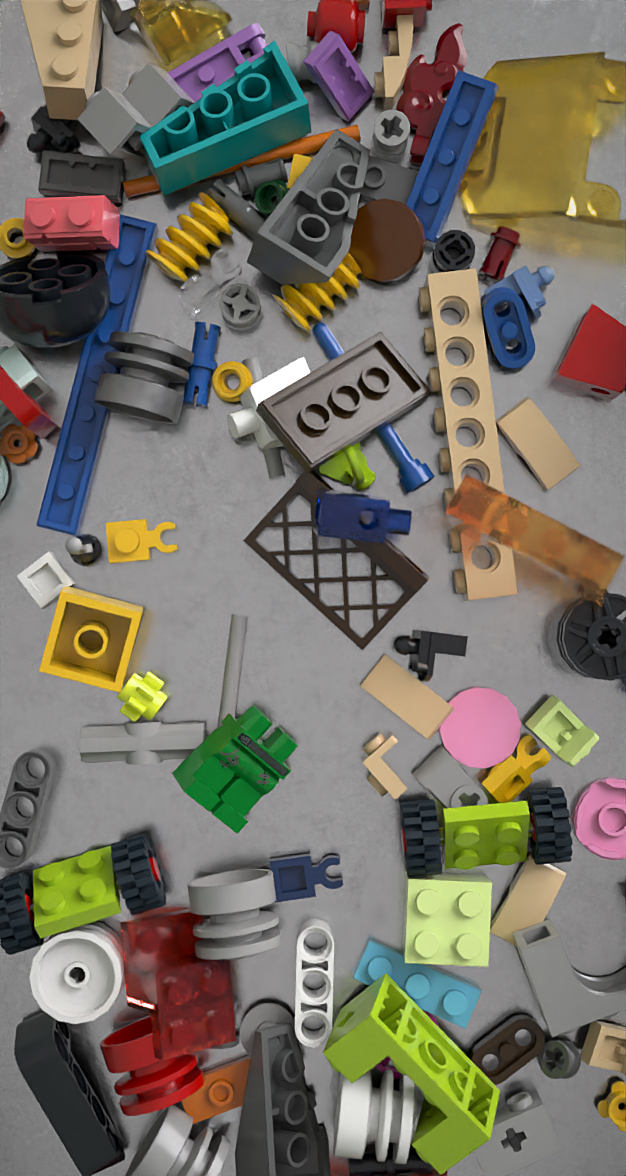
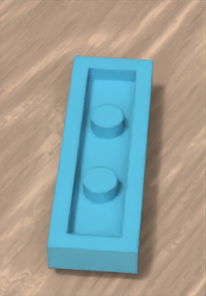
M370 937L353 972L354 979L369 986L387 973L422 1010L464 1029L482 992L480 987L432 965L405 963L401 951Z

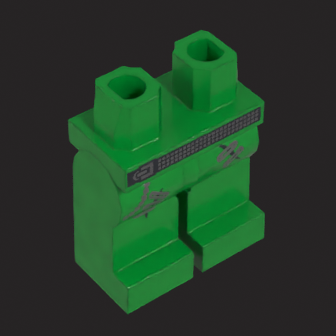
M254 705L242 714L238 720L229 713L221 721L223 725L214 730L172 772V775L188 796L207 811H211L216 818L237 834L248 823L245 815L262 796L275 788L280 778L284 780L291 772L285 761L298 747L296 742L279 727L265 742L259 739L273 723Z

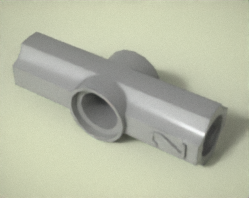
M131 721L124 722V725L80 727L79 737L81 762L125 761L126 764L139 765L161 763L162 760L186 759L206 739L205 723L179 722L175 724H161V721H136V723Z

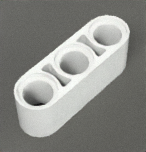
M317 918L309 919L300 926L297 934L295 1033L302 1044L312 1048L320 1047L328 1041L332 1031L334 937L329 924ZM311 932H320L326 937L327 942L320 949H310L304 943L306 935ZM309 974H320L324 977L326 983L319 990H310L303 984L305 977ZM315 1015L322 1018L325 1024L318 1031H309L302 1025L303 1020L308 1016Z

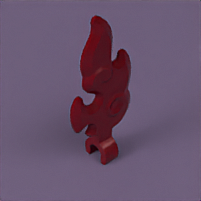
M460 23L450 26L442 33L437 43L435 61L433 63L427 64L425 56L420 54L411 62L407 69L404 80V94L399 98L396 110L402 112L408 118L410 128L417 130L410 149V155H412L410 163L422 165L446 103L442 98V93L451 90L458 70L463 72L465 69L467 54L461 37L463 25Z

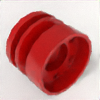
M178 1010L167 1011L137 1020L109 1034L99 1044L108 1071L111 1073H126L114 1085L115 1093L122 1096L119 1105L122 1113L126 1116L143 1115L170 1107L194 1094L204 1085L205 1077L203 1071L195 1067L199 1060L197 1054L192 1051L179 1052L191 1040L183 1012Z

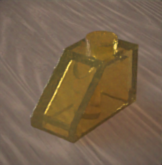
M140 0L138 7L129 13L152 54L165 66H168L233 21L227 11L215 2L208 0Z

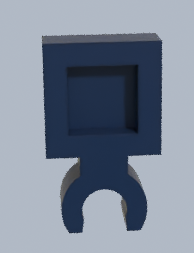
M310 853L270 859V869L273 872L276 894L275 902L316 897L315 885L322 884L329 889L342 887V878L331 879L325 873L329 866L340 864V857L335 855L327 856L316 865H312Z

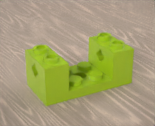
M387 973L340 1009L323 1050L324 1056L335 1071L342 1073L351 1083H354L389 1056L396 1069L401 1074L408 1076L422 1090L425 1098L411 1145L416 1149L417 1154L424 1162L430 1163L442 1175L491 1139L500 1090Z

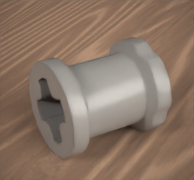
M386 110L379 114L374 122V133L372 135L374 150L384 158L400 156L408 144L407 138L410 133V123L402 112ZM392 130L398 132L397 136L392 135L389 139L384 137V132L387 134Z

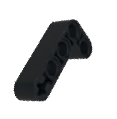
M43 1012L17 1024L14 1047L15 1059L22 1076L82 1176H92L124 1161V1148L116 1129L70 1051L71 1038L67 1022L58 1021L46 1012Z

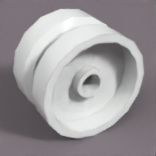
M96 921L51 935L33 958L29 976L32 994L41 1009L58 1021L72 1024L93 1021L110 1009L126 983L129 969L127 949L115 931L105 924ZM74 967H80L83 970L76 971Z

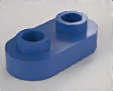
M506 287L495 288L484 297L481 304L482 317L492 350L497 360L503 366L512 369L520 368L529 363L535 353V341L523 301L514 290ZM507 302L508 305L505 311L501 313L495 312V307L498 303ZM518 339V344L515 348L506 349V344L509 340Z

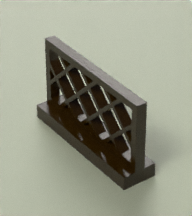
M314 470L309 474L304 471L294 485L243 540L362 650L429 580V576ZM298 493L311 505V521H289L288 504ZM317 510L327 520H317ZM282 511L283 522H272ZM317 525H334L341 534H346L347 538H349L347 535H353L361 540L349 539L357 547L347 548L346 538H341V548L318 549V536L313 530H317ZM289 526H312L313 549L290 550ZM267 527H283L284 550L269 551L257 538ZM363 552L371 559V575L348 576L347 553ZM342 553L343 576L320 577L319 554ZM313 554V578H298L291 572L290 555ZM284 555L285 565L275 556ZM376 565L387 575H377ZM377 580H394L406 592L395 603L378 604ZM372 581L373 604L349 605L348 582ZM343 582L344 605H327L321 599L320 583ZM304 583H314L315 593ZM373 609L374 626L362 637L350 626V610ZM378 609H389L379 620ZM344 610L345 620L342 619L335 611Z

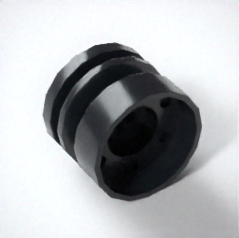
M605 592L589 594L575 598L562 608L554 622L552 641L557 657L567 669L579 676L612 681L626 677L625 596ZM600 627L602 629H611L613 633L608 638L609 646L597 642L596 638L602 634Z

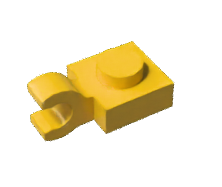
M530 734L520 740L517 746L516 759L510 755L504 762L496 764L490 770L488 777L481 783L499 803L512 802L534 781L531 775L539 768L548 764L551 759V755L545 748H542L536 755H529L530 751L538 744Z

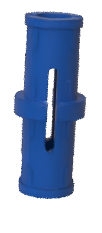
M195 322L191 351L194 353V360L192 366L187 367L189 380L185 382L183 403L192 406L194 391L197 389L196 407H207L211 373L215 372L217 368L214 356L221 327L210 323L208 339L204 340L206 322Z

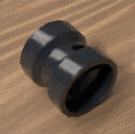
M449 230L443 233L438 238L432 254V266L435 272L441 273L469 269L475 256L473 239L461 230Z

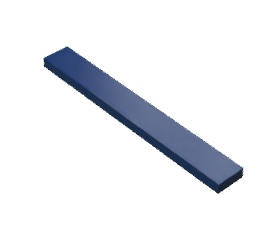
M120 214L118 249H108L104 263L110 285V307L101 325L84 339L36 524L38 527L78 536L110 413L109 408L95 403L94 397L100 374H120L121 369L106 362L104 357L105 353L109 351L122 352L109 345L108 341L111 332H131L149 263V258L145 251H152L158 228L156 223Z

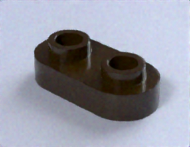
M514 1016L477 1043L471 1050L469 1059L494 1085H498L541 1053L545 1043L543 1030L538 1022L530 1016ZM525 1029L529 1031L528 1038L522 1042L517 1041L515 1034L519 1030ZM488 1054H493L497 1057L495 1064L492 1066H485L482 1063L483 1058Z

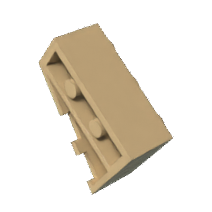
M20 0L49 118L78 120L77 118L85 110L86 101L95 91L103 28L100 0Z

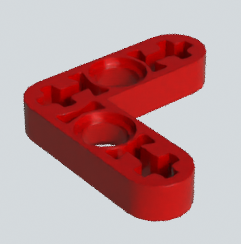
M0 366V400L27 429L40 438H45L58 425Z

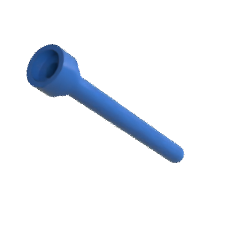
M317 323L312 329L313 335L330 361L344 353L326 324ZM390 423L376 431L400 467L398 473L401 479L399 482L407 494L416 491L435 477L426 463L421 464L418 458L413 459Z

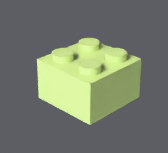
M405 871L402 955L405 963L488 967L492 882L487 875L442 873L438 875L408 877L407 871Z

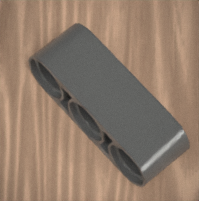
M36 748L23 753L17 758L13 766L0 813V866L3 868L13 869L19 867L32 856L35 850L57 772L55 756L44 748ZM31 757L40 759L44 764L45 773L40 779L32 777L27 771V762ZM19 797H25L32 802L34 807L32 817L25 818L17 812L16 801ZM8 837H13L21 843L23 850L20 857H13L7 853L5 841Z

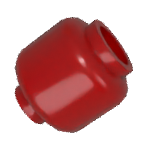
M319 0L316 11H308L307 37H315V41L320 43L329 31H333L340 35L352 54L356 50L357 44L363 45L366 10H359V4L356 0Z

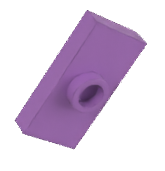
M329 31L303 60L339 117L346 121H349L375 92L340 35L333 31Z

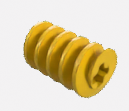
M203 192L199 193L202 205L191 202L188 205L191 217L184 214L177 216V223L180 229L173 226H168L165 229L170 242L162 238H157L154 241L159 254L150 250L145 251L148 258L163 273L173 280L178 279L186 284L190 280L184 269L188 267L197 272L200 270L195 257L199 255L210 260L211 255L206 245L210 243L218 248L223 246L217 235L218 232L221 231L229 236L234 234L225 212Z
M348 253L327 283L295 284L296 289L288 284H284L281 286L284 300L276 295H273V298L294 324L309 332L311 328L307 317L312 316L318 321H322L323 317L319 307L324 305L332 311L335 310L332 296L335 294L341 299L346 300L348 296L344 286L348 284L358 290L360 285L356 275L362 274L356 261Z

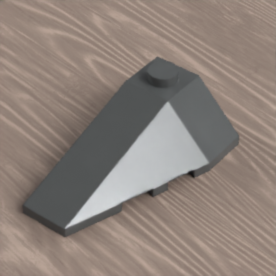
M335 129L258 230L247 263L280 284L327 283L348 254L350 248L351 233L356 220L357 205L364 183L370 149Z
M282 1023L255 1031L235 1148L236 1176H330L328 1137L325 1128L318 1125L313 1108L317 1103L314 1093L307 1091L302 1076L305 1065L291 1023Z

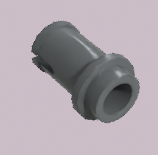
M281 157L249 168L244 164L241 165V170L234 172L241 196L249 194L250 197L255 196L254 192L266 181L282 180L288 183L286 168Z

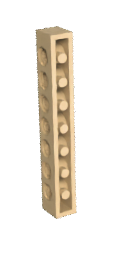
M476 268L427 274L424 283L425 287L418 289L421 312L428 311L430 327H426L423 330L426 352L433 351L435 367L429 368V383L431 391L438 392L440 404L439 408H434V422L436 432H443L445 448H439V462L441 472H448L450 488L444 489L446 512H453L455 528L449 529L451 552L459 554L460 569H454L457 594H464V601L517 595ZM445 308L456 309L461 315V322L457 325H448L441 319L440 312ZM454 347L461 349L466 355V363L461 366L450 364L446 359L445 351ZM457 387L467 389L471 394V404L468 406L456 405L451 399V390ZM461 427L472 429L477 437L476 444L472 447L460 445L456 439V430ZM474 467L480 472L482 481L479 487L470 488L462 482L461 471L463 468ZM470 507H479L486 513L487 521L483 528H473L468 524L466 513ZM476 547H484L490 551L492 562L487 569H479L472 563L471 554Z

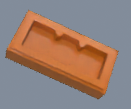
M250 1055L203 1072L205 1077L204 1085L197 1092L182 1100L185 1112L194 1117L193 1124L243 1106L251 1060Z

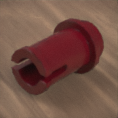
M498 226L496 232H491L490 238L492 243L479 273L483 276L488 274L487 278L495 281L504 279L515 249H520L521 247L519 242L521 235L504 226Z

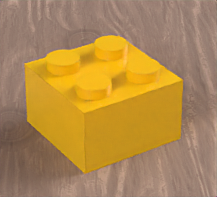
M64 585L60 591L39 672L120 693L144 607Z

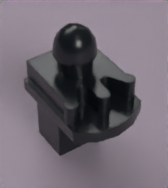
M41 105L38 111L31 117L35 133H31L27 139L28 150L35 154L41 153L47 148L46 145L49 144L57 152L67 153L70 150L76 153L81 145L75 134L65 126L70 120L49 118L47 106L43 107Z
M413 630L412 638L409 635L397 637L394 642V648L399 654H410L408 669H412V672H417L420 681L428 682L433 676L435 653L465 657L468 636Z

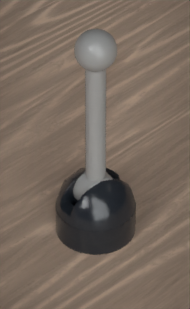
M81 534L77 537L69 538L65 543L66 551L70 553L72 560L78 565L85 567L96 565L103 556V545L93 535ZM92 544L95 545V550H96V551H94V552H93Z

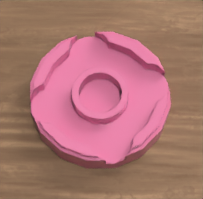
M472 687L459 692L447 702L454 710L439 727V733L444 747L455 760L468 767L485 769L503 762L513 753L520 740L521 722L516 707L505 695L491 688Z
M605 778L592 782L580 792L573 805L572 825L577 839L585 849L602 859L621 860L626 858V780Z

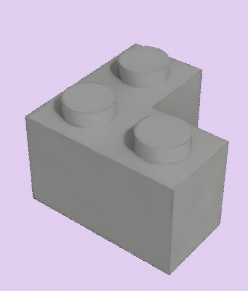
M148 62L146 66L140 67L132 74L129 79V86L122 94L104 87L101 91L91 95L85 103V110L77 119L110 155L144 165L147 160L140 135L181 106L188 108L195 102L164 69Z

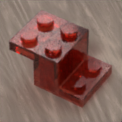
M190 908L120 922L127 1006L151 1014L154 1057L160 1060L237 1041L230 960L202 959L196 956L195 943L202 938L194 936L193 926L202 920L201 915L191 913Z

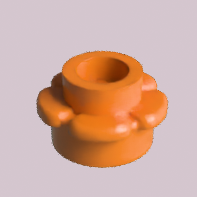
M16 424L8 425L2 430L0 454L6 456L9 462L21 464L35 455L38 443L32 431L24 425L17 426ZM15 440L21 441V445L19 447L14 446Z

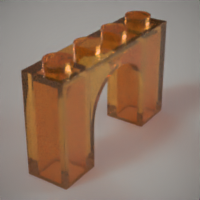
M468 474L463 478L445 511L453 529L489 548L495 542L533 560L561 578L565 588L601 607L622 570L625 556Z

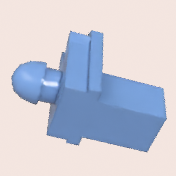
M525 265L483 292L486 296L495 288H510L518 296L522 295L532 314L538 319L542 316L539 308L547 304L539 288L543 285H549L554 280L555 271L547 265L538 267L537 271L531 274ZM507 302L498 303L495 307V310L506 305Z

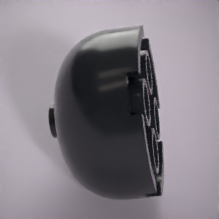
M57 252V259L44 258L30 263V257L28 256L0 265V332L18 344L38 348L64 347L93 333L101 325L108 313L111 300L109 278L104 261L97 256L79 252Z

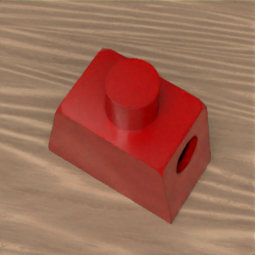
M591 304L584 312L552 381L607 398L615 399L626 386V326L598 306Z

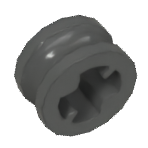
M548 1041L544 1043V1047L538 1055L541 1071L551 1079H569L579 1071L581 1064L580 1054L576 1046L569 1041ZM556 1052L563 1053V1056L560 1057V1059H564L563 1067L556 1066V1063L559 1062V1060H555Z

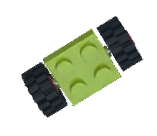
M562 787L527 790V801L443 809V828H439L434 799L400 802L401 837L408 877L442 874V852L440 845H443L445 869L458 868L468 870L476 866L492 864L509 866L517 862L526 861L528 837H530V848H532V856L536 865L570 862L572 856V837L570 831L572 830L571 824H569L570 814L569 809H567L564 790Z
M144 833L98 850H91L82 855L33 870V885L32 883L29 884V878L23 872L0 879V945L2 949H5L6 954L13 955L43 945V939L47 936L121 913L119 889H121V895L125 899L127 909L130 910V914L133 916L165 906L166 894L164 892V883L161 879L162 874L158 868V861L154 856V849L150 845L149 838Z

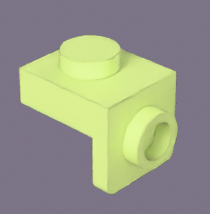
M553 694L525 723L554 754L570 767H574L581 759L587 756L591 748L599 740V736L584 725Z

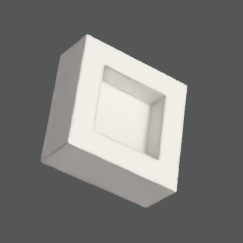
M49 551L17 575V578L40 608L43 609L59 597L64 585L73 587L76 584L53 553Z

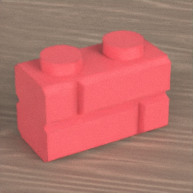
M105 195L26 198L24 238L29 243L34 244L41 252L96 250L97 247L101 250L118 249L120 213L119 209Z

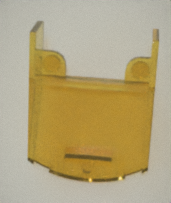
M604 51L497 61L490 68L483 79L496 83L499 88L459 187L468 211L467 216L470 223L492 227L504 226L517 231L626 248V220L619 219L621 198L618 192L610 185L585 180L597 102L614 105L626 103V61L604 58Z

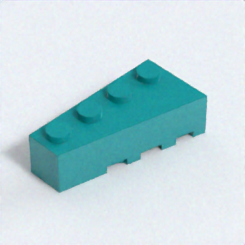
M275 40L263 48L264 54L251 63L246 60L236 67L234 75L217 87L215 84H212L202 91V97L188 108L181 106L140 135L147 163L163 196L312 133L309 103Z

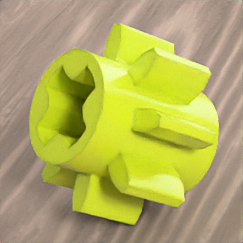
M150 671L147 672L144 678L134 672L121 689V692L116 696L124 702L120 712L135 723L141 715L150 721L168 697L160 691L164 682Z

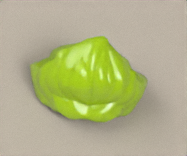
M360 441L319 467L321 474L342 481L344 484H350L357 490H366L376 479L375 473L370 470L367 465V459L361 452Z

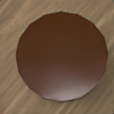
M387 198L369 201L357 211L348 253L356 261L364 277L381 282L400 280L408 275L407 273L414 266L416 267L422 259L426 244L424 226L415 212L400 201Z

